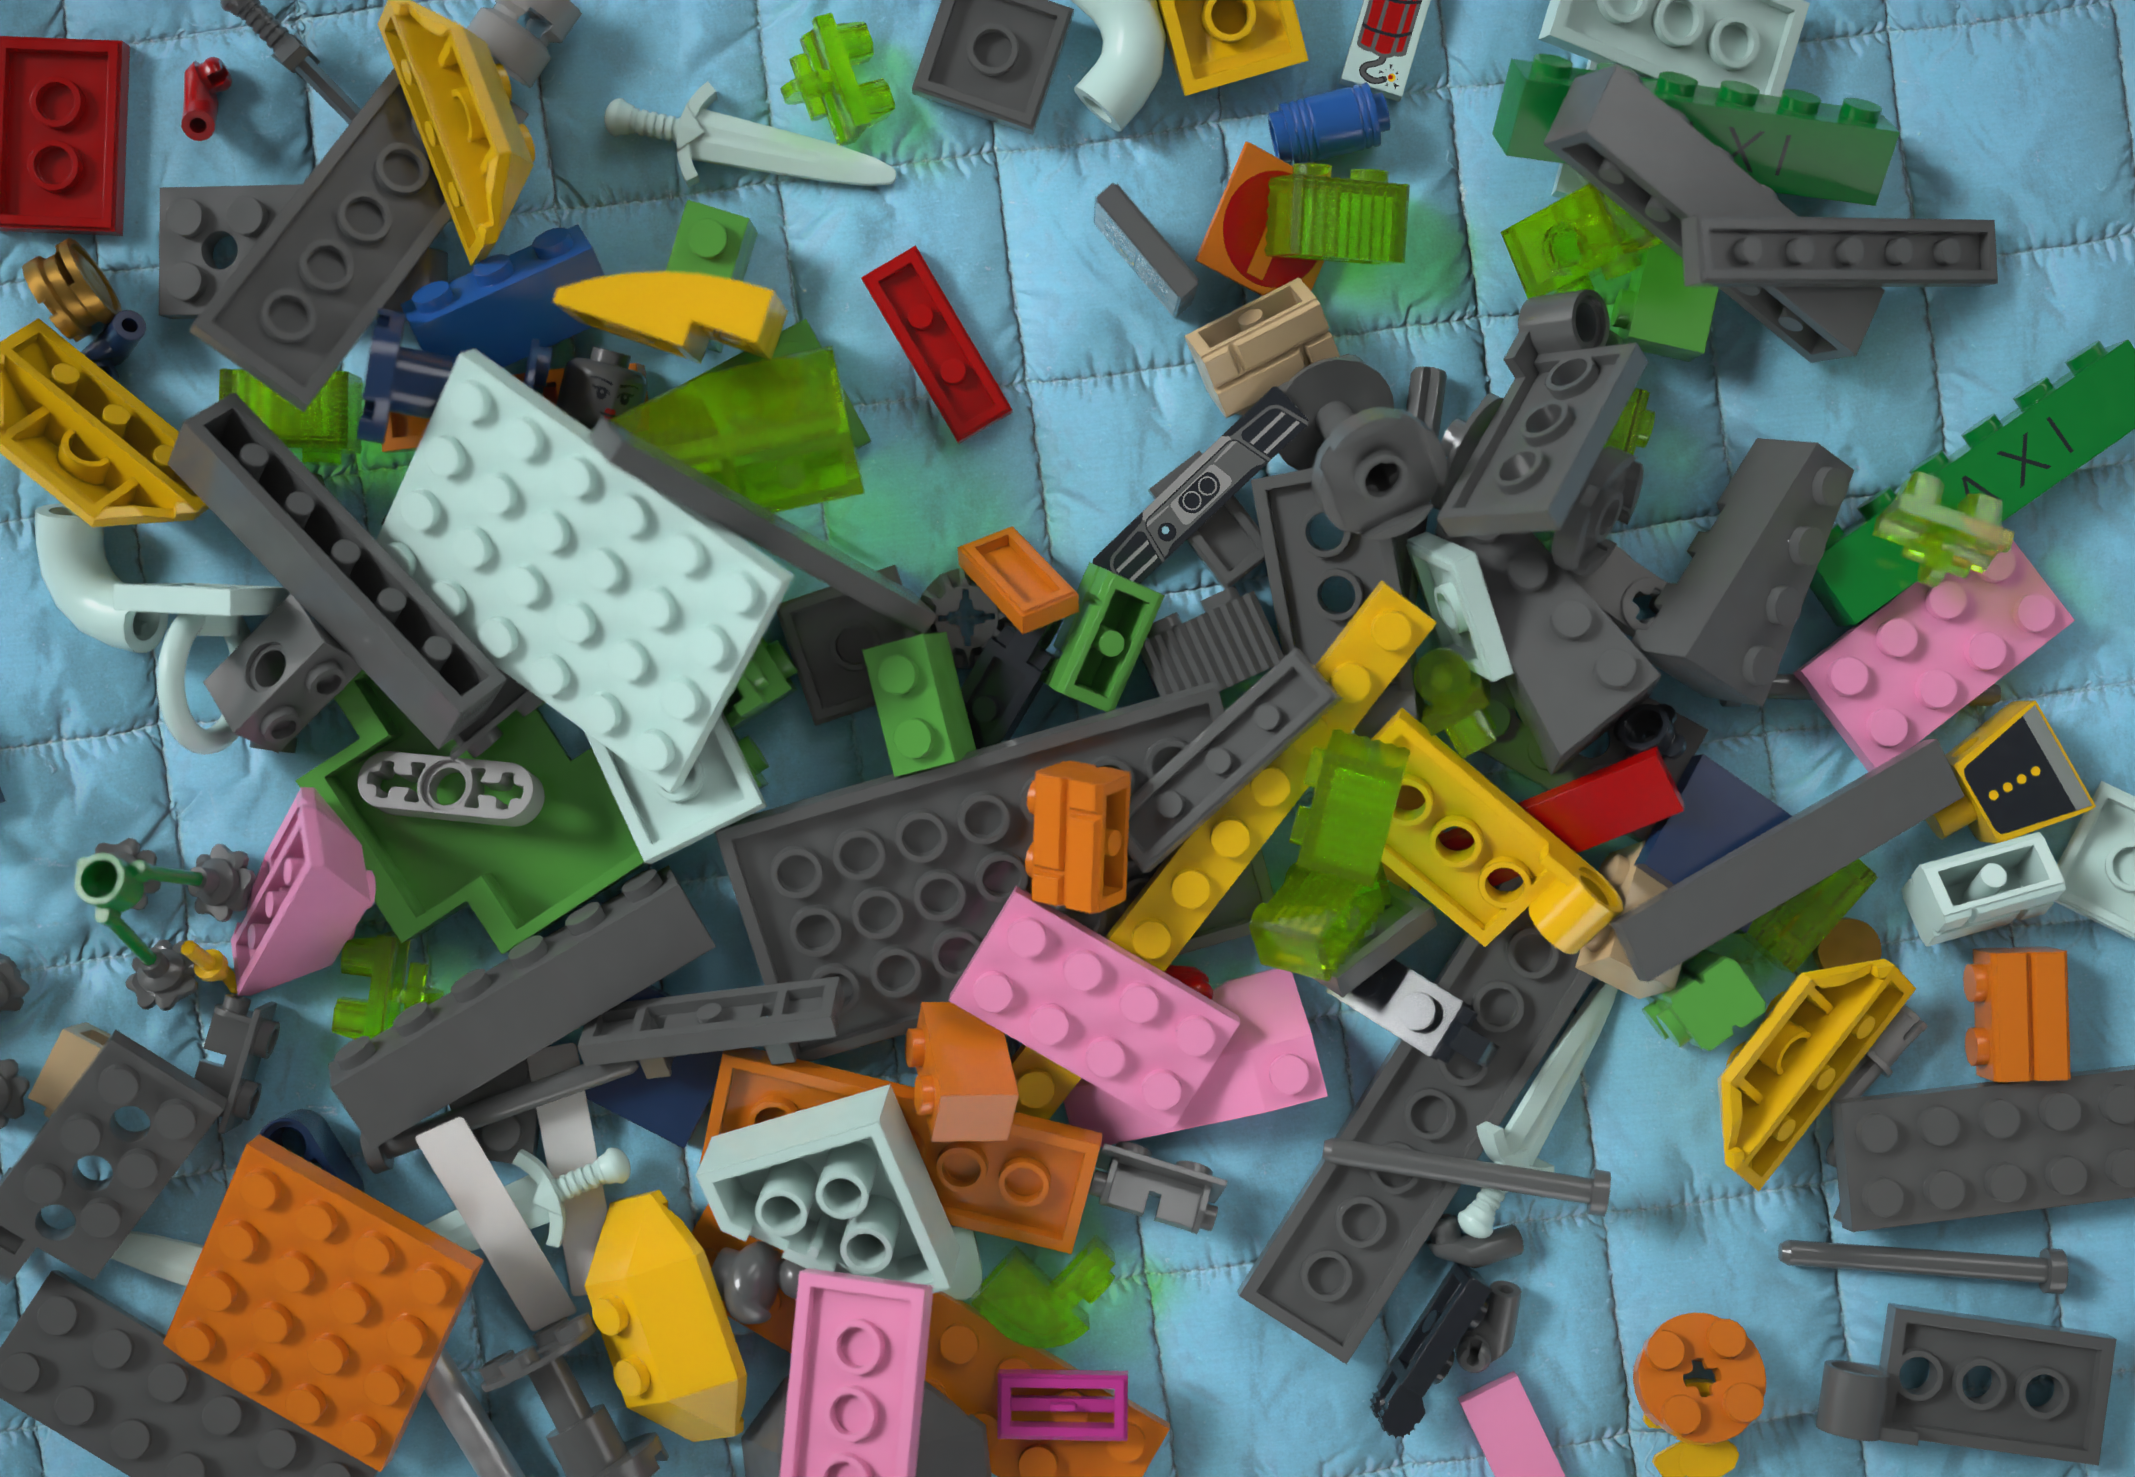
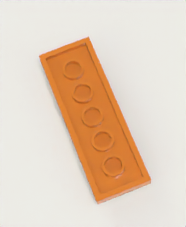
M751 1047L723 1051L701 1161L713 1136L891 1084L950 1225L1072 1254L1101 1147V1132L1015 1112L1008 1141L931 1142L926 1115H917L915 1110L914 1087L796 1059V1062L772 1065L766 1051Z

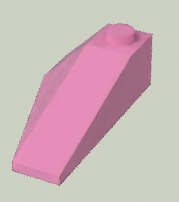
M1290 965L1230 979L1213 989L1212 1001L1238 1015L1240 1024L1173 1130L1083 1078L1079 1080L1064 1100L1069 1124L1101 1132V1147H1103L1104 1143L1112 1145L1118 1142L1132 1141L1267 1113L1328 1097L1313 1036Z

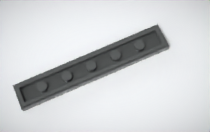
M1702 215L1681 219L1685 287H1983L1998 284L1995 220Z
M601 417L590 434L591 443L612 466L919 635L920 633L926 634L936 619L937 615L911 590L604 417Z
M1925 739L1610 923L1638 980L1649 982L1964 797V794L1938 739Z

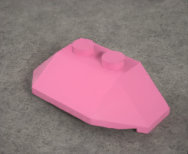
M301 787L263 858L251 888V896L247 901L246 916L242 923H237L231 937L238 996H252L333 965L345 943L353 939L356 925L365 910L373 906L376 893L375 877L371 870H366L362 844L314 787Z

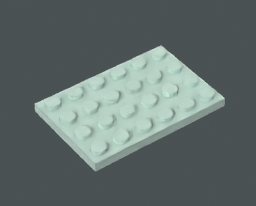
M476 349L462 352L458 356L376 541L496 667L671 793L684 784L794 575L734 532L609 464L591 443L592 440L589 436L592 432Z

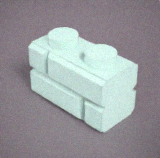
M2040 832L1921 864L1911 875L1912 878L1901 889L1904 902L1922 943L1928 947L2010 924L2015 918L2021 921L2045 914L2054 904L2053 901L2063 894L2066 887L2044 836Z

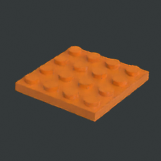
M259 1134L246 1144L163 1344L192 1366L381 1472L392 1460L484 1259Z

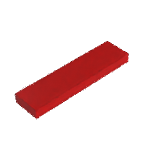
M1657 746L1517 803L1576 854L1684 811V801ZM1461 827L1438 835L1440 842L1446 848L1454 851L1468 849L1475 842L1471 833ZM1499 868L1489 873L1487 879L1492 886H1496L1520 875L1512 869Z

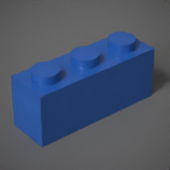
M577 224L568 229L558 227L547 230L538 235L533 240L532 245L508 256L497 254L487 257L478 262L472 272L448 283L445 281L429 283L418 289L413 294L412 299L400 305L403 312L406 313L407 321L423 351L453 356L452 370L459 354L476 349L503 368L528 357L533 338L539 339V346L547 348L591 328V326L577 322L557 306L553 300L558 288L589 279L605 277V274L593 247Z

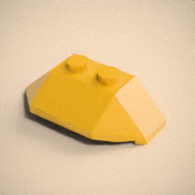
M387 0L378 21V27L470 266H474L481 260L486 259L496 244L534 166L535 147L528 128L524 124L517 123L510 104L512 89L508 74L502 64L494 63L489 47L484 40L464 26L411 0Z
M39 318L0 342V453L91 527L190 521L196 519L209 509L168 465L179 431Z
M1884 958L1801 973L1793 980L1786 991L1779 993L1773 998L1766 1009L1765 1018L1748 1040L1739 1044L1728 1057L1726 1068L1717 1078L1725 1165L1757 1191L1761 1190L1916 990L1914 985L1893 963Z
M660 1189L620 1198L611 1202L585 1282V1289L592 1307L594 1322L600 1330L613 1367L615 1383L622 1393L626 1407L692 1442L738 1435L744 1430V1419L741 1415L746 1401L747 1372L704 1249L682 1219L668 1209V1200Z

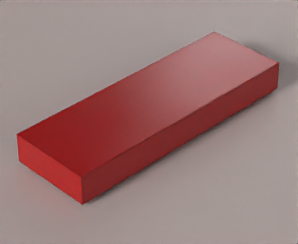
M916 245L861 277L862 282L958 444L1013 413L1007 399Z

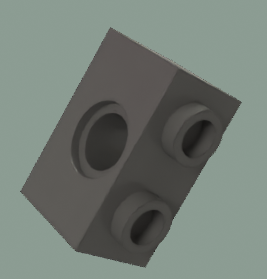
M290 594L203 683L234 734L279 753L345 688L362 668Z

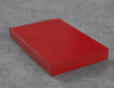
M0 36V231L123 236L130 46L124 41Z

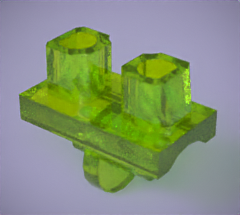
M832 13L816 16L812 20L814 28L799 39L804 53L789 59L795 79L784 84L780 92L785 104L796 105L804 103L811 121L827 117L837 145L844 146L855 143L867 127H871L888 118L895 109V102L889 85L883 78L858 85L852 66L869 62L874 55L873 41L867 24L864 21L836 24Z
M1918 471L1914 472L1901 485L1894 501L1876 518L1873 531L1875 536L1903 545L1902 557L1920 563L1918 582L1934 588L1942 581L1946 573L1961 578H1966L1970 570L1983 573L1998 553H2006L2011 549L2014 531L2001 527L2003 508L2001 500L1981 493L1968 494L1959 503L1958 511L1940 505L1945 486L1941 479Z
M1439 647L1425 653L1415 667L1414 683L1417 692L1425 700L1422 721L1430 735L1433 736L1445 729L1461 759L1496 740L1494 729L1497 728V723L1487 708L1490 705L1491 684L1488 679L1475 672L1471 674L1468 661L1461 653L1451 648Z
M393 930L379 934L377 937H360L347 940L342 948L341 973L371 977L368 1000L351 997L338 998L334 1007L331 1029L333 1033L351 1039L368 1036L371 1039L393 1026V1021L401 1012L402 1003H404V1011L417 1003L426 1002L430 1005L443 997V990L426 986L429 964L410 962L407 984H404L410 940L401 943Z

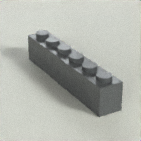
M1618 63L1574 79L1543 143L1682 258L1681 219L1696 215L1798 217L1779 201L1777 194L1771 188L1758 183L1735 164L1734 158L1729 152L1714 146L1689 124L1688 118L1683 113L1668 107L1644 86L1642 79L1636 73L1621 67ZM1718 287L1810 363L1856 356L1885 291L1881 287Z
M235 392L183 422L168 465L437 749L485 715L507 678Z
M669 865L657 872L654 869H649L633 876L623 885V892L601 905L598 902H592L580 907L569 915L565 921L566 925L544 938L536 935L525 939L509 952L507 960L490 970L476 969L465 974L452 985L451 992L430 1005L426 1002L417 1003L401 1012L393 1021V1026L371 1039L368 1036H362L343 1046L336 1053L335 1060L328 1064L331 1089L371 1148L378 1147L715 948L716 946L708 930Z

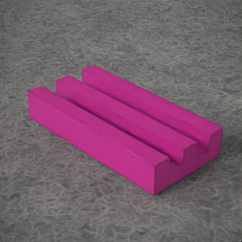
M999 1369L997 1439L1127 1441L1128 1371ZM1011 1387L1115 1389V1397L1011 1395ZM1011 1411L1114 1412V1422L1011 1421Z

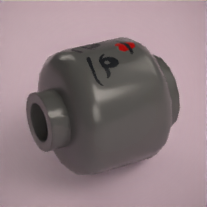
M593 347L590 359L573 358L566 363L556 407L591 432L601 417H604L628 432L635 434L639 427L647 392V380L641 373L628 369L631 356Z

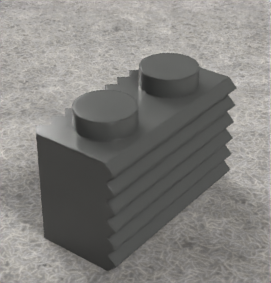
M1234 585L1200 601L1205 611L1202 615L1182 623L1176 612L1152 624L1147 640H1145L1139 655L1159 697L1215 681L1218 690L1222 691L1275 666L1284 658L1254 591L1240 597Z

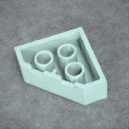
M891 1084L711 1138L696 1177L721 1231L743 1241H746L749 1235L784 1250L782 1258L807 1269L811 1268L933 1286V1293L951 1289L960 1246Z

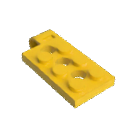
M1403 707L1316 795L1314 806L1484 947L1529 906L1530 917L1539 932L1559 950L1567 954H1576L1623 910L1621 898L1603 875ZM1410 785L1421 791L1424 795L1425 803L1417 809L1404 810L1397 807L1391 801L1389 792L1397 786ZM1457 826L1469 831L1475 842L1468 849L1454 851L1446 848L1440 842L1438 834L1445 828ZM1509 868L1518 872L1523 878L1524 883L1516 890L1501 891L1489 883L1487 876L1495 869Z

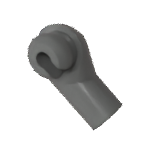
M1443 1214L1429 1234L1430 1240L1426 1242L1429 1250L1436 1257L1472 1268H1480L1521 1255L1524 1249L1522 1236L1513 1224L1493 1229V1233L1487 1238H1475L1461 1233L1458 1217L1451 1214Z
M1502 1280L1491 1283L1492 1291L1488 1296L1489 1307L1483 1320L1474 1330H1466L1455 1347L1456 1360L1465 1371L1470 1373L1484 1371L1491 1362L1501 1357L1511 1348L1515 1336L1522 1293L1520 1287L1516 1284Z

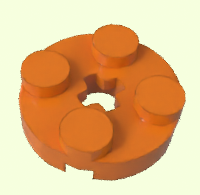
M1687 1313L1676 1316L1659 1325L1649 1335L1650 1337L1644 1342L1641 1352L1638 1353L1633 1368V1384L1640 1407L1656 1426L1660 1425L1667 1433L1676 1436L1677 1438L1675 1439L1691 1445L1720 1443L1742 1433L1762 1413L1764 1407L1763 1398L1766 1392L1764 1364L1758 1349L1747 1337L1744 1328L1731 1319H1721L1707 1313ZM1692 1361L1702 1362L1704 1369L1712 1370L1714 1373L1715 1382L1709 1385L1710 1395L1708 1397H1701L1697 1387H1686L1683 1375L1693 1370Z

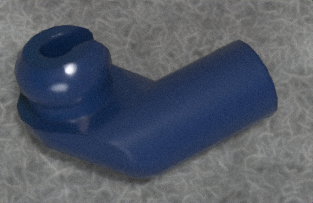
M132 310L119 311L107 328L84 348L81 353L118 382L119 373L115 366L123 363L145 334L146 323L143 317Z

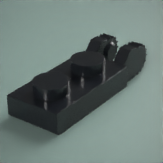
M1458 1263L1453 1264L1391 1360L1388 1370L1377 1385V1392L1372 1393L1374 1396L1370 1399L1372 1403L1370 1408L1375 1418H1378L1381 1428L1387 1432L1388 1436L1393 1435L1395 1438L1398 1436L1404 1438V1435H1410L1411 1430H1415L1414 1425L1416 1423L1419 1424L1425 1415L1422 1397H1424L1432 1383L1438 1384L1446 1377L1453 1365L1455 1358L1453 1350L1466 1330L1472 1331L1481 1323L1488 1310V1296L1492 1288L1477 1271L1468 1266Z

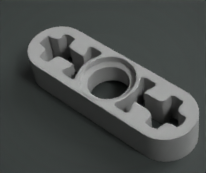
M384 751L370 757L362 766L358 776V789L360 795L367 803L384 813L399 816L518 827L536 818L543 807L545 799L544 788L540 780L522 766L510 762L457 758L453 761L450 757ZM395 773L410 782L418 783L417 792L406 787H391L389 792L386 793L380 789V785L383 779H392ZM451 773H462L466 782L464 794L457 802L451 805H441L437 799V787L440 781ZM514 784L523 789L521 799H511L509 806L493 796L484 795V785L498 791H510Z

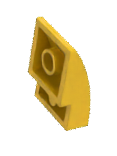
M1156 0L1167 37L1166 43L1184 96L1309 61L1293 0Z
M664 271L624 273L589 279L558 288L553 300L557 306L579 323L699 364L702 363L709 340L771 361L788 310L773 290L716 276Z

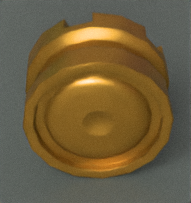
M71 238L57 244L54 255L47 259L38 255L22 266L23 275L38 304L42 302L45 304L47 309L53 314L49 319L69 340L73 338L75 342H78L90 335L92 325L97 322L107 325L119 311H122L119 300L106 276L88 252Z

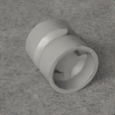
M495 0L496 4L493 8L482 7L479 9L467 29L487 43L495 64H502L510 77L531 88L551 59L547 50L549 43H562L582 14L570 0ZM523 14L530 17L526 24V29L517 23V20Z

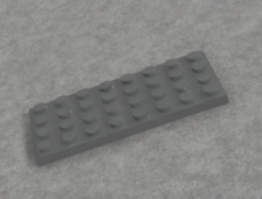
M1215 681L967 752L960 761L894 777V774H890L755 813L715 831L764 985L837 976L840 978L845 998L840 1013L837 1037L800 1041L796 1049L797 1059L811 1062L904 1035L909 1028L917 1027L922 1002H950V993L1015 887L1018 886L1032 895V878L1026 873L1025 858L1028 848L1033 842L1034 815L1028 810L1027 794L1031 783L1035 779V771L1062 761H1076L1096 765L1098 768L1108 767L1130 771L1131 797L1224 713ZM1262 849L1254 856L1178 955L1282 925ZM1128 855L1126 901L1100 913L1090 914L1066 908L1065 905L1050 906L1105 937L1163 861L1151 872H1143Z

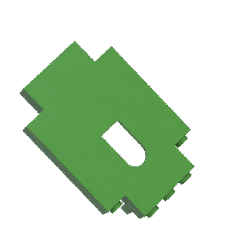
M763 636L723 709L726 720L759 790L768 785L761 772L767 769L769 764L749 735L740 740L734 731L795 692L797 688L790 677L798 672L782 644L776 640L768 645ZM363 669L334 697L360 739L296 780L300 789L301 787H314L362 844L366 870H371L375 877L376 893L374 902L401 943L418 938L469 904L503 955L510 952L520 942L538 935L647 864L640 854L592 747L572 760L538 709L546 702L540 704L525 717L517 709L514 710L497 725L503 732V735L476 758H473L467 750L458 757L515 763L531 772L540 780L545 793L543 807L535 819L523 826L510 827L391 815L367 803L360 795L358 776L362 766L370 757L384 751L449 757L452 748L457 743L454 739H451L441 748L437 749ZM395 773L392 779L382 780L380 789L388 793L391 787H406L417 792L418 783L410 782ZM451 773L440 781L437 787V799L441 805H451L457 802L464 794L466 782L462 773ZM516 784L513 785L510 791L492 790L484 785V795L493 796L508 806L511 799H521L523 795V789Z

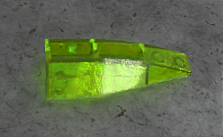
M833 346L704 373L609 420L772 513L864 494L862 468Z

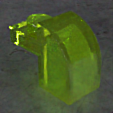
M1095 1235L1052 1280L1016 1245L982 1280L979 1289L972 1295L971 1305L998 1331L1016 1343L1033 1348H1054L1068 1344L1078 1339L1090 1329L1089 1314L1078 1303L1083 1298L1089 1304L1093 1303L1111 1285L1115 1279V1275L1110 1271L1116 1264L1115 1253L1100 1237Z

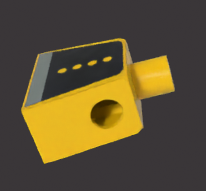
M2036 700L2012 701L1945 755L1964 797L1925 820L1940 839H1944L1968 825L1979 842L1997 844L2088 812L2095 808L2096 805Z

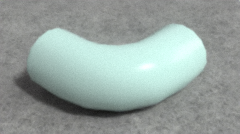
M1071 0L1095 22L1100 29L1103 39L1100 57L1090 71L1074 87L1075 93L1094 115L1112 129L1120 132L1144 106L1162 75L1167 37L1158 2L1156 0Z
M50 504L38 507L35 510V537L41 576L60 611L80 631L107 645L135 653H147L154 649L165 634L169 615L168 613L113 611L114 584L126 583L122 582L113 573L106 558L104 526L91 527L64 504Z

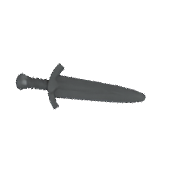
M220 0L224 11L231 12L236 17L245 20V23L252 27L256 34L260 35L259 38L267 42L266 45L270 49L272 48L274 52L272 58L292 73H296L301 79L304 78L348 124L353 121L361 109L319 67L320 61L309 50L297 32L289 34V30L283 27L282 23L278 19L276 20L275 16L271 12L269 13L268 9L261 5L259 0Z

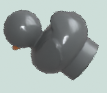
M757 1241L745 1246L741 1251L730 1247L723 1248L717 1255L711 1271L721 1300L725 1301V1306L732 1318L743 1324H760L771 1318L769 1310L775 1301L779 1288L785 1295L797 1299L799 1272L807 1268L789 1260H784L779 1248L764 1241Z

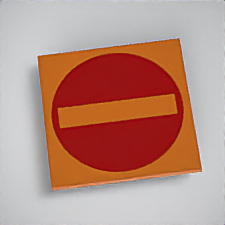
M1245 142L1194 261L1261 296L1297 278H1300L1312 291L1351 198L1254 144Z

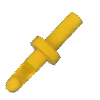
M187 940L182 944L181 953L194 962V971L199 978L206 982L223 981L232 994H238L235 973L228 966L227 958L220 951L215 949L205 951L192 940Z

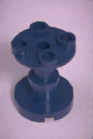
M378 308L377 325L374 326L362 399L365 402L363 414L358 422V440L384 444L390 412L431 419L452 372L453 356L402 347L406 313ZM533 338L523 383L542 396L547 384L552 349L539 346V339Z

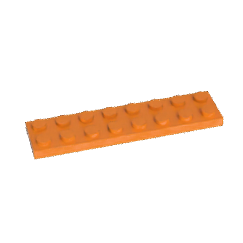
M709 1203L691 1232L704 1249L711 1269L717 1255L723 1248L730 1247L741 1251L745 1246L761 1241L750 1235L746 1241H743L721 1231ZM779 1288L775 1301L769 1310L771 1318L768 1321L760 1324L739 1323L787 1352L792 1353L797 1299L785 1295ZM942 1291L932 1294L925 1381L946 1395L967 1415L972 1414L986 1424L991 1473L998 1477H1143L1169 1432L1170 1423L1128 1399L1127 1441L997 1439L999 1369H1079L964 1301L956 1300ZM722 1301L727 1316L732 1318L725 1306V1301ZM1011 1387V1395L1115 1397L1113 1389ZM1011 1411V1421L1114 1422V1412Z

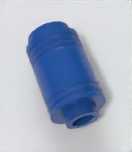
M1367 82L1354 85L1353 87L1349 86L1305 97L1304 99H1297L1289 103H1280L1278 105L1279 111L1268 113V125L1275 156L1284 162L1290 161L1293 167L1300 166L1301 164L1304 165L1308 162L1312 163L1316 160L1320 161L1361 151L1365 148L1369 149L1372 146H1380L1381 132L1390 130V118L1385 97L1382 92L1372 94Z

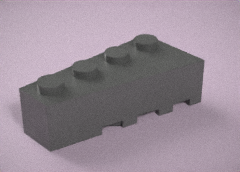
M1757 438L1716 503L1720 512L1717 520L1710 530L1697 533L1687 549V552L1692 557L1689 565L1677 584L1666 583L1654 602L1660 610L1648 630L1638 629L1631 642L1651 664L1704 697L1763 707L1773 680L1778 673L1779 664L1794 625L1800 616L1802 605L1816 568L1824 554L1825 545L1838 511L1847 494L1854 469L1816 442Z
M1437 522L1436 536L1476 553L1513 670L1512 674L1503 677L1515 700L1514 706L1525 727H1529L1542 751L1540 756L1552 776L1618 723L1626 712L1648 699L1661 674L1568 571L1555 565L1552 554L1532 532L1449 537L1440 523Z

